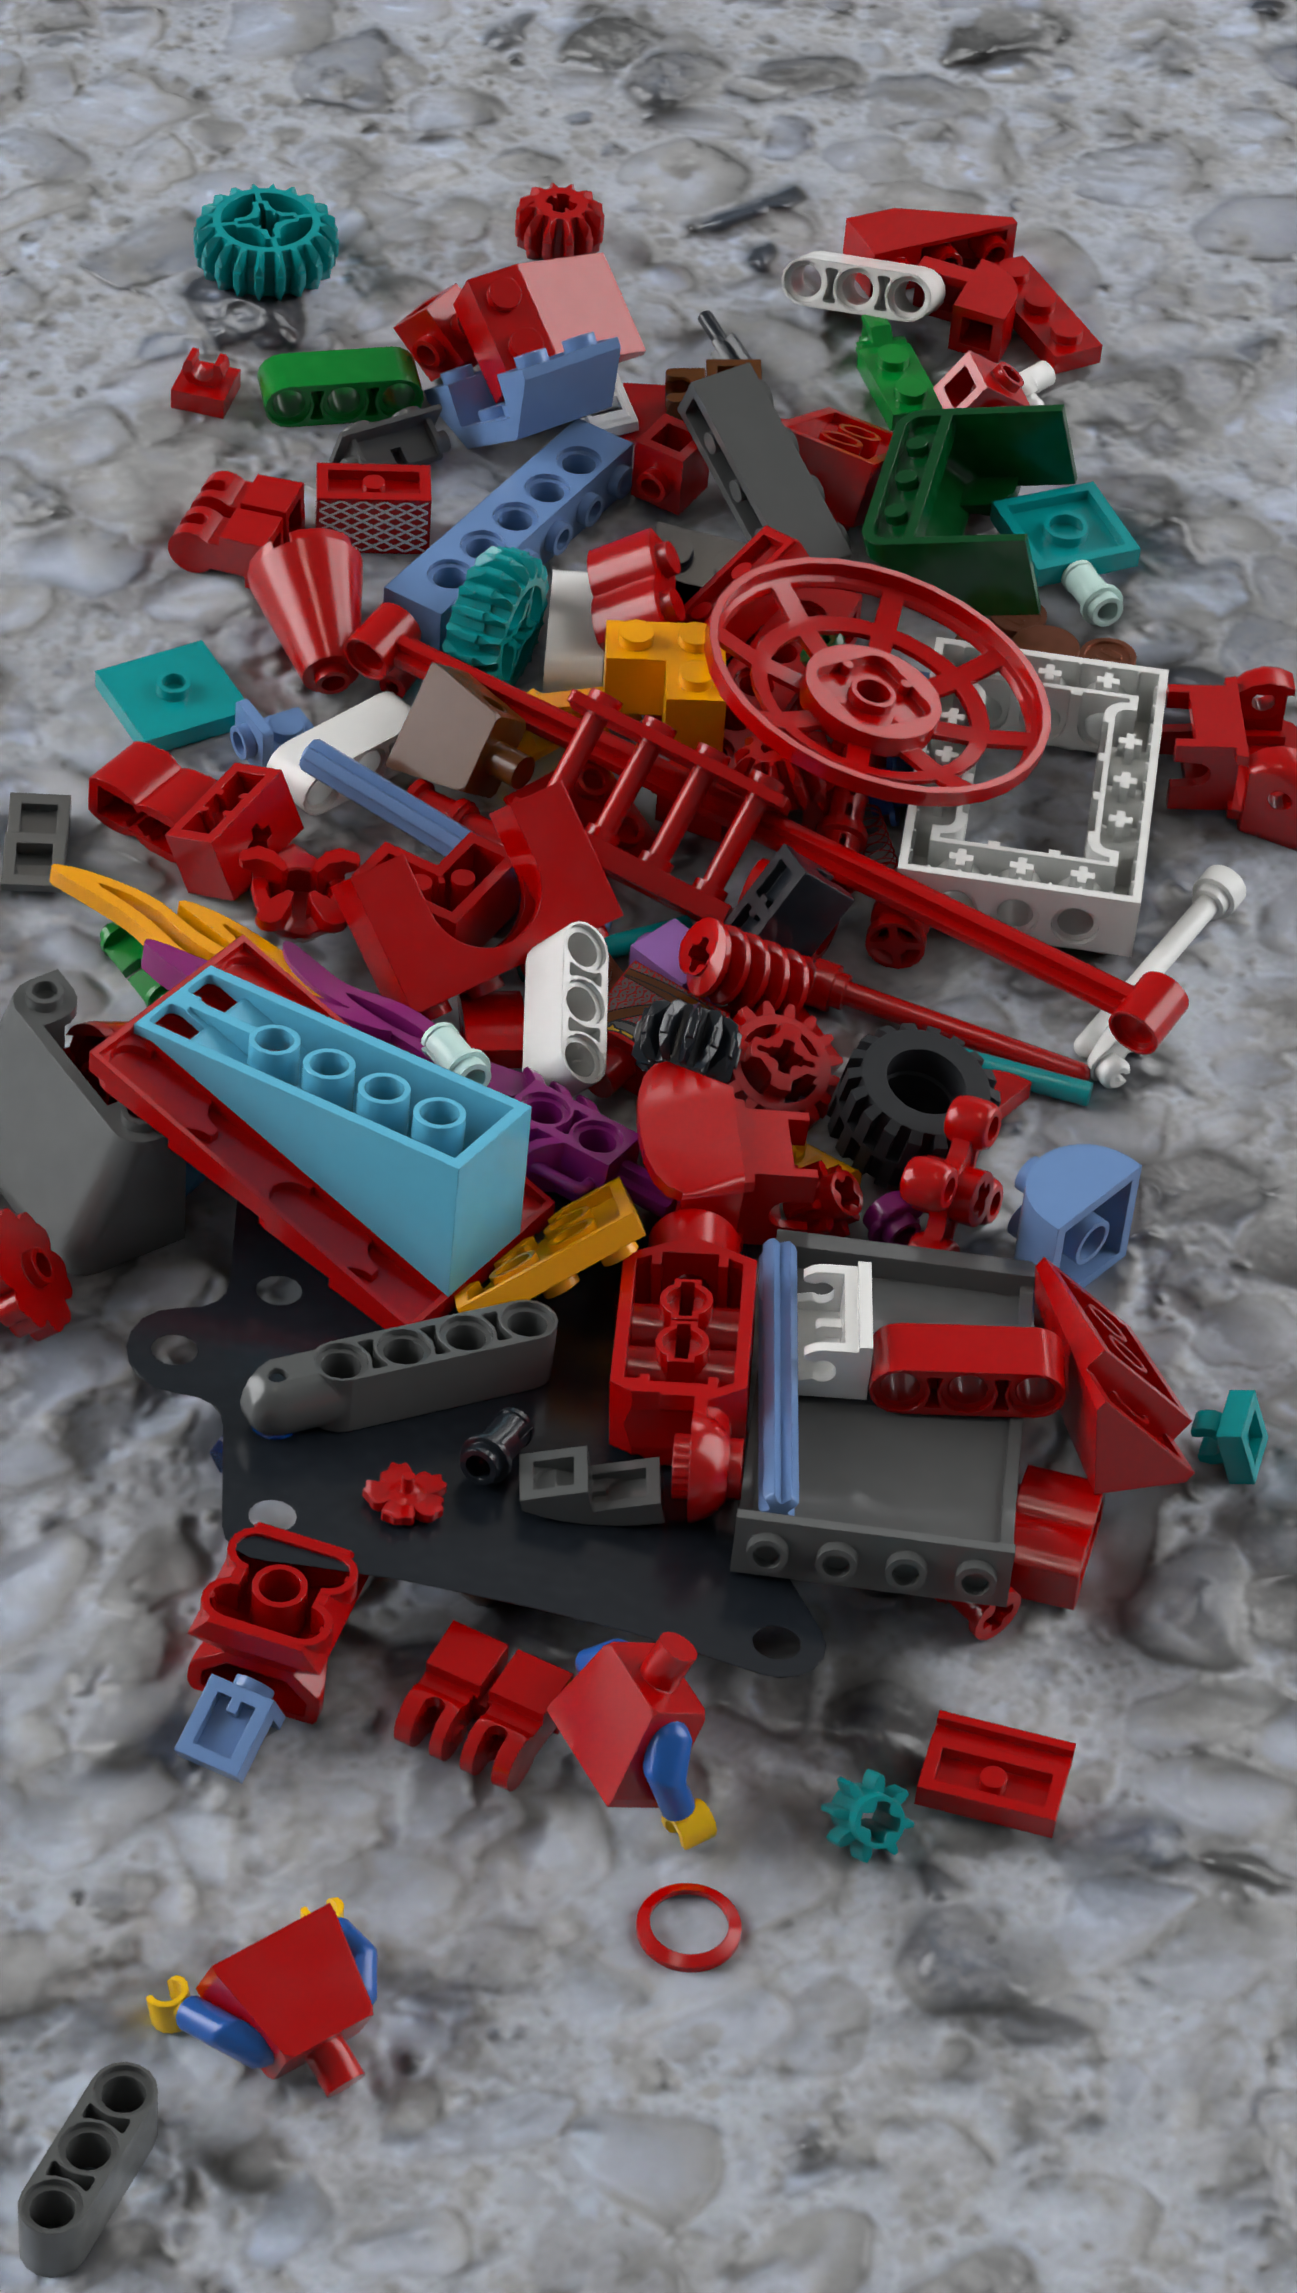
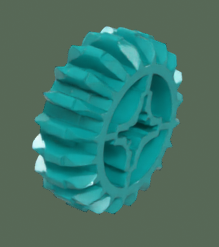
M252 184L249 190L244 191L236 187L231 188L229 196L222 194L214 195L212 204L202 206L201 215L196 219V227H194L193 244L194 255L197 258V267L204 270L206 280L217 281L219 290L233 288L237 297L251 294L256 295L258 301L263 296H274L277 300L281 301L283 295L289 293L296 297H301L304 288L310 290L318 289L320 280L330 278L331 269L335 266L336 257L339 255L338 228L335 224V217L328 214L327 205L315 203L312 194L297 195L295 187L279 190L276 189L274 184L269 188H258L255 184Z
M490 546L484 553H481L476 558L474 566L467 570L466 580L463 585L459 586L458 597L455 604L451 606V617L445 626L447 634L442 644L443 652L515 686L520 676L524 674L527 664L532 662V653L535 645L539 643L538 636L541 627L545 624L543 617L548 606L546 595L550 587L547 580L546 566H543L542 560L530 556L529 552L514 547Z

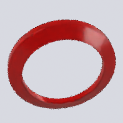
M677 1883L658 1889L647 1897L637 1914L636 1934L642 1949L658 1964L679 1972H703L722 1965L735 1953L741 1939V1919L735 1906L722 1893L700 1884ZM696 1895L704 1897L715 1903L723 1911L728 1922V1932L724 1940L710 1951L700 1954L679 1953L665 1947L654 1936L650 1926L652 1912L661 1902L673 1896Z

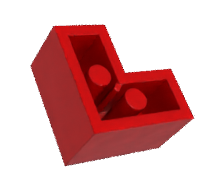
M469 832L438 865L385 841L351 876L358 875L404 853L435 920L450 936L471 946L483 947L519 910L520 886L505 848L473 832Z

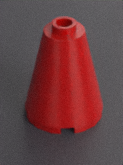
M326 528L299 529L289 533L290 542L273 548L272 541H270L258 550L249 563L247 573L249 586L303 684L315 692L337 694L348 688L359 676V673L351 666L345 656L344 643L361 626L363 559L359 549L352 546L350 537L343 532Z

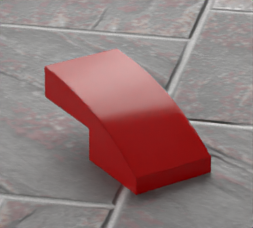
M467 991L458 994L457 1002L460 1035L471 1048L479 1049L485 1053L490 1062L507 1068H522L524 1002L521 992L493 991L475 1000L470 999Z

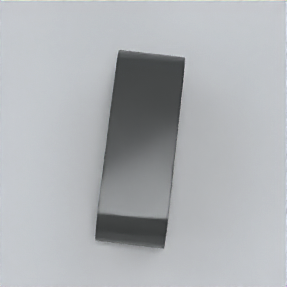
M130 2062L113 2063L102 2068L93 2077L22 2190L17 2203L19 2254L25 2267L36 2275L48 2278L63 2277L75 2271L84 2262L153 2149L158 2136L157 2082L151 2072L141 2065ZM119 2111H129L128 2113H119ZM89 2167L96 2168L95 2170H87V2171L81 2169V2168H89ZM50 2225L62 2226L60 2228L54 2229L44 2228L45 2226Z

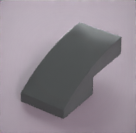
M10 792L7 831H5L1 890L63 893L62 890L53 886L49 880L52 864L67 865L72 810L71 795Z
M587 1445L519 1454L520 1505L524 1512L558 1521L586 1525L641 1526L665 1523L664 1476L660 1457L591 1465Z

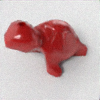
M294 843L282 848L278 854L274 850L261 846L242 850L239 855V865L244 869L252 871L251 894L258 912L255 916L256 926L263 931L275 933L285 941L301 944L313 941L319 936L328 933L342 932L348 924L331 887L345 881V874L354 872L360 867L361 861L358 853L338 848L325 852L317 859Z

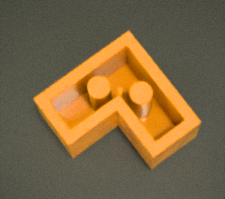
M638 619L628 621L606 620L603 692L624 704L620 712L623 714L662 715V722L677 731L674 740L694 750L698 743L702 742L723 752L726 702L720 696L708 671L704 652L707 624L702 622H646ZM721 649L722 658L726 665V651Z

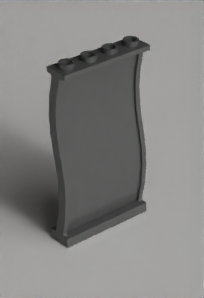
M777 1229L776 1240L779 1243L790 1241L797 1249V1293L814 1292L823 1295L830 1293L834 1289L827 1283L812 1284L804 1281V1269L811 1265L858 1266V1261L872 1262L873 1334L879 1328L893 1323L1031 1327L1036 1266L1032 1261ZM757 1371L743 1472L742 1496L737 1510L730 1572L1007 1608L1016 1547L1014 1544L1024 1418L888 1412L877 1407L871 1400L869 1385L867 1400L798 1395L799 1504L795 1507V1516L761 1512L758 1509Z

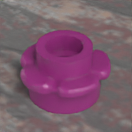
M892 1191L874 1201L864 1213L862 1221L868 1229L867 1237L869 1241L907 1245L911 1237L921 1231L919 1217L922 1216L923 1212L914 1210L911 1205L906 1203L901 1198L900 1191Z

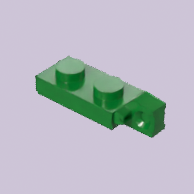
M862 315V335L859 336V342H856V352L858 355L856 368L890 431H894L896 423L909 413L924 409H943L929 377L910 343H907L904 336L893 337L891 324L887 319Z

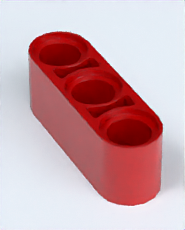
M927 1323L888 1324L879 1328L873 1334V1356L869 1378L871 1400L877 1407L885 1411L902 1414L1019 1418L1046 1417L1056 1413L1063 1406L1066 1399L1063 1341L1054 1332L1038 1327Z

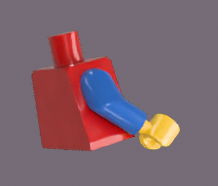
M663 1632L656 1643L628 1642L617 1638L583 1649L577 1654L575 1659V1667L578 1674L551 1702L547 1712L606 1806L617 1808H659L662 1813L661 1822L670 1833H678L680 1844L684 1850H689L717 1835V1827L709 1807L701 1799L693 1798L686 1781L691 1749L705 1722V1708L684 1678L697 1659V1651L693 1644L677 1633Z
M332 1897L326 1900V1905L313 1912H310L306 1906L301 1907L300 1919L211 1966L196 1987L200 1997L190 1995L188 1982L184 1977L176 1975L168 1979L167 1985L171 2001H159L153 1995L146 1997L151 2023L156 2030L162 2033L172 2034L183 2030L251 2069L260 2068L267 2077L273 2080L307 2063L326 2097L329 2098L349 2088L365 2076L364 2070L346 2041L358 2034L374 2015L373 2004L377 2000L378 1952L376 1947L348 1919L344 1918L343 1901L338 1897Z

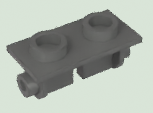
M441 404L420 409L418 406H411L398 411L388 419L374 423L362 420L347 426L340 432L329 462L397 464L392 453L398 452L404 465H423L441 460L443 453L449 452L451 449L448 434L444 430L437 432L435 424L442 411Z

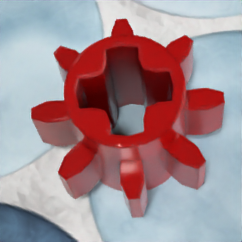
M822 1160L802 1167L801 1169L818 1170L819 1179L814 1203H783L786 1219L807 1222V1233L838 1237L850 1235L848 1225L860 1220L859 1213L863 1207V1194L856 1178L850 1172L842 1170L839 1164L827 1169Z

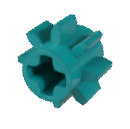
M872 1769L866 1770L862 1783H853L841 1776L837 1778L839 1790L834 1795L831 1803L821 1804L820 1808L830 1815L835 1826L829 1831L826 1839L840 1848L850 1844L851 1856L865 1863L869 1862L873 1848L884 1849L896 1855L898 1853L896 1842L902 1836L904 1829L913 1828L915 1824L914 1821L905 1817L904 1810L900 1805L906 1801L909 1792L896 1784L885 1788L884 1775ZM863 1813H874L872 1819H861Z

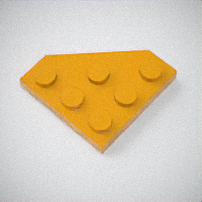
M618 1176L564 1206L547 1220L550 1225L543 1231L546 1238L539 1244H537L533 1236L525 1238L493 1265L496 1269L489 1275L492 1282L484 1289L479 1281L467 1285L454 1296L458 1313L516 1300H530L541 1293L545 1299L554 1298L568 1291L580 1281L577 1274L599 1261H601L604 1267L611 1266L633 1254L638 1249L636 1240L644 1237L646 1233L633 1200L621 1178Z

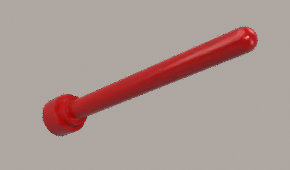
M818 958L815 962L816 980L812 992L804 1005L824 1012H828L830 1007L841 1010L845 1005L899 1025L902 1023H913L918 1030L926 1031L927 1026L941 1029L940 1035L951 1039L954 1035L965 1042L963 1046L965 1048L1086 1081L1090 1079V1069L1083 1062L852 982L853 976L844 973V967L840 964Z

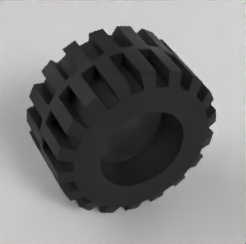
M902 1023L899 1030H895L890 1025L878 1028L875 1036L867 1034L860 1040L857 1048L853 1049L828 1105L827 1116L830 1117V1121L827 1127L829 1135L832 1138L838 1139L835 1149L842 1158H851L853 1161L851 1167L859 1170L861 1176L865 1173L875 1178L873 1184L884 1189L889 1184L898 1187L900 1191L903 1171L913 1157L930 1154L942 1158L947 1157L952 1142L945 1136L944 1121L950 1104L957 1096L971 1095L989 1100L998 1107L1001 1104L1000 1092L994 1089L997 1080L992 1070L982 1068L985 1060L976 1051L968 1052L963 1048L965 1042L953 1035L949 1039L940 1035L941 1029L927 1026L926 1031L918 1030L913 1023Z

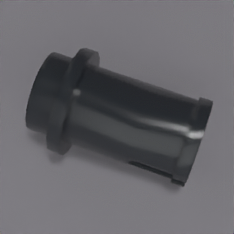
M506 1407L495 1415L493 1421L481 1434H475L467 1438L460 1451V1468L467 1479L477 1485L485 1486L502 1482L511 1471L512 1460L534 1438V1426L527 1427L518 1437L520 1430L531 1420L528 1415L514 1407Z

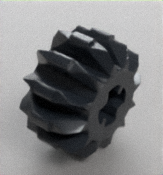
M680 999L673 1000L672 1003L658 1000L654 1001L651 1006L644 1008L641 1021H637L632 1041L635 1043L631 1055L636 1059V1065L645 1072L654 1064L668 1061L720 1082L728 1083L730 1082L733 1069L736 1070L742 1052L739 1049L742 1035L738 1031V1025L732 1019L722 1017V1013L719 1010H709L702 1007L700 1003L693 1005L685 1003Z

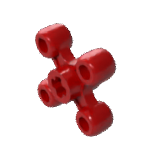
M971 1095L957 1096L950 1104L944 1121L945 1136L952 1142L947 1157L942 1158L932 1154L916 1156L907 1163L900 1181V1196L914 1210L929 1214L925 1231L915 1233L908 1242V1246L960 1252V1246L953 1240L958 1223L974 1228L978 1225L991 1224L997 1217L1003 1201V1185L993 1177L991 1172L976 1168L979 1151L989 1149L994 1144L1000 1131L1002 1114L1000 1108L995 1103Z

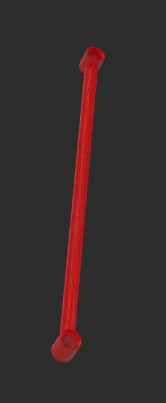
M382 603L344 643V653L351 666L364 677L375 681L383 680L395 667L424 680L432 662L464 670L521 716L526 722L527 731L564 749L567 748L582 720L421 642V630L414 617L407 610L394 603ZM603 730L588 760L617 775H621L636 745ZM658 756L642 787L674 802L690 771ZM712 782L696 813L729 828L744 797ZM766 809L751 837V840L776 852L785 843L799 854L830 872L834 876L833 880L1111 1014L1109 1018L1111 1033L1121 1045L1137 1054H1152L1189 1007V999L1185 990L1177 981L1166 974L1156 971L1146 972L1133 986L769 809Z

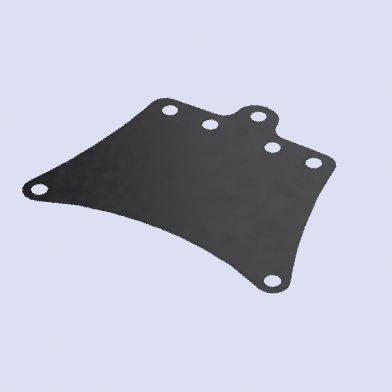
M639 1150L637 1164L645 1168L641 1151ZM543 1191L555 1201L554 1214L564 1206L572 1203V1201L555 1192ZM238 1200L236 1205L230 1283L226 1294L216 1302L202 1307L157 1311L142 1318L130 1332L126 1345L128 1362L139 1378L155 1388L198 1397L210 1403L221 1416L223 1424L222 1528L225 1539L228 1542L235 1533L254 1527L248 1516L250 1508L261 1501L276 1500L290 1505L296 1513L295 1524L287 1529V1531L353 1551L355 1555L352 1560L356 1563L359 1574L403 1580L530 1607L629 1632L655 1641L658 1640L663 1632H674L689 1640L695 1647L697 1654L757 1674L776 1678L798 1677L814 1670L824 1659L826 1643L823 1634L790 1579L730 1572L739 1500H726L709 1517L688 1524L687 1499H673L671 1495L672 1465H661L664 1476L665 1523L641 1526L586 1525L544 1518L522 1511L520 1505L519 1454L587 1445L591 1465L645 1459L639 1454H630L609 1444L610 1374L623 1260L604 1267L601 1261L577 1273L580 1281L568 1291L551 1299H545L542 1293L530 1299L549 1306L558 1318L552 1373L550 1380L545 1385L533 1390L348 1432H331L318 1427L296 1432L284 1439H267L255 1433L241 1410L240 1400L243 1389L255 1371L268 1360L315 1350L320 1345L330 1341L384 1330V1328L330 1288L327 1276L266 1231L259 1223V1216ZM634 1203L646 1233L644 1237L636 1240L637 1250L648 1248L651 1230L661 1217ZM545 1228L540 1233L535 1234L534 1239L537 1244L546 1238L543 1233ZM743 1244L740 1254L746 1256L749 1244ZM283 1276L296 1281L301 1286L302 1294L293 1303L275 1305L262 1300L257 1295L256 1287L261 1280L267 1277ZM490 1278L481 1284L483 1289L492 1282ZM454 1308L448 1315L457 1314V1308ZM180 1335L192 1340L197 1345L198 1353L191 1362L171 1365L156 1359L152 1354L151 1347L153 1342L160 1337ZM272 1374L268 1378L273 1382L286 1380L280 1374ZM514 1407L523 1411L531 1420L520 1430L518 1437L527 1427L534 1426V1438L512 1460V1467L508 1476L502 1482L485 1486L477 1485L467 1479L460 1468L461 1446L467 1438L475 1434H481L501 1409ZM391 1462L397 1464L408 1463L415 1476L422 1471H426L431 1475L442 1474L443 1481L447 1483V1490L443 1496V1516L431 1523H423L415 1519L414 1524L411 1526L393 1525L381 1520V1512L371 1509L370 1504L362 1496L366 1480L380 1481V1473L388 1470ZM247 1537L242 1539L236 1546V1551L253 1559L349 1572L348 1567L337 1559L265 1537ZM764 1627H784L799 1637L801 1643L800 1651L788 1659L768 1658L755 1649L752 1641L753 1636L759 1629Z

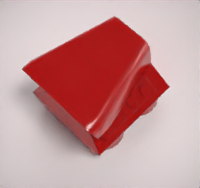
M262 1522L254 1524L252 1528H246L235 1533L229 1540L227 1558L216 1580L209 1583L202 1592L200 1610L187 1633L203 1641L188 1666L187 1681L193 1689L203 1691L211 1674L231 1682L234 1681L237 1674L246 1675L267 1685L275 1692L272 1700L276 1702L286 1717L313 1725L323 1709L329 1655L369 1575L359 1574L357 1565L352 1560L355 1555L353 1551ZM247 1537H265L337 1559L348 1567L349 1572L253 1559L236 1551V1546L242 1539Z

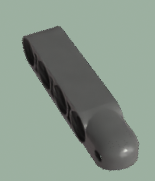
M516 1300L330 1341L320 1345L315 1350L270 1359L265 1362L249 1378L243 1389L240 1400L241 1410L249 1424L256 1431L266 1436H283L318 1427L331 1432H348L533 1390L545 1385L550 1380L558 1318L556 1313L543 1303L532 1300ZM272 1374H280L286 1380L273 1382L268 1378Z

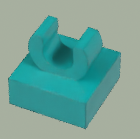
M1229 1390L1223 1413L1210 1409L1196 1412L1190 1432L1192 1437H1203L1198 1452L1200 1462L1208 1464L1223 1463L1229 1484H1255L1269 1437L1256 1391Z

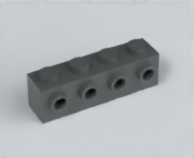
M748 362L691 382L677 410L747 541L749 542L767 525L800 541L808 555L812 558L849 560L853 553L848 533L843 525L838 522L836 523L825 503V494L820 481L816 476L810 475L799 454V445L794 433L790 428L783 425L774 408L773 396L769 386L765 381L759 380L751 363Z

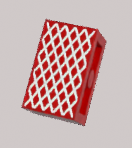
M317 463L315 528H326L343 532L350 537L352 546L356 549L358 548L360 553L422 554L429 548L432 503L431 465Z

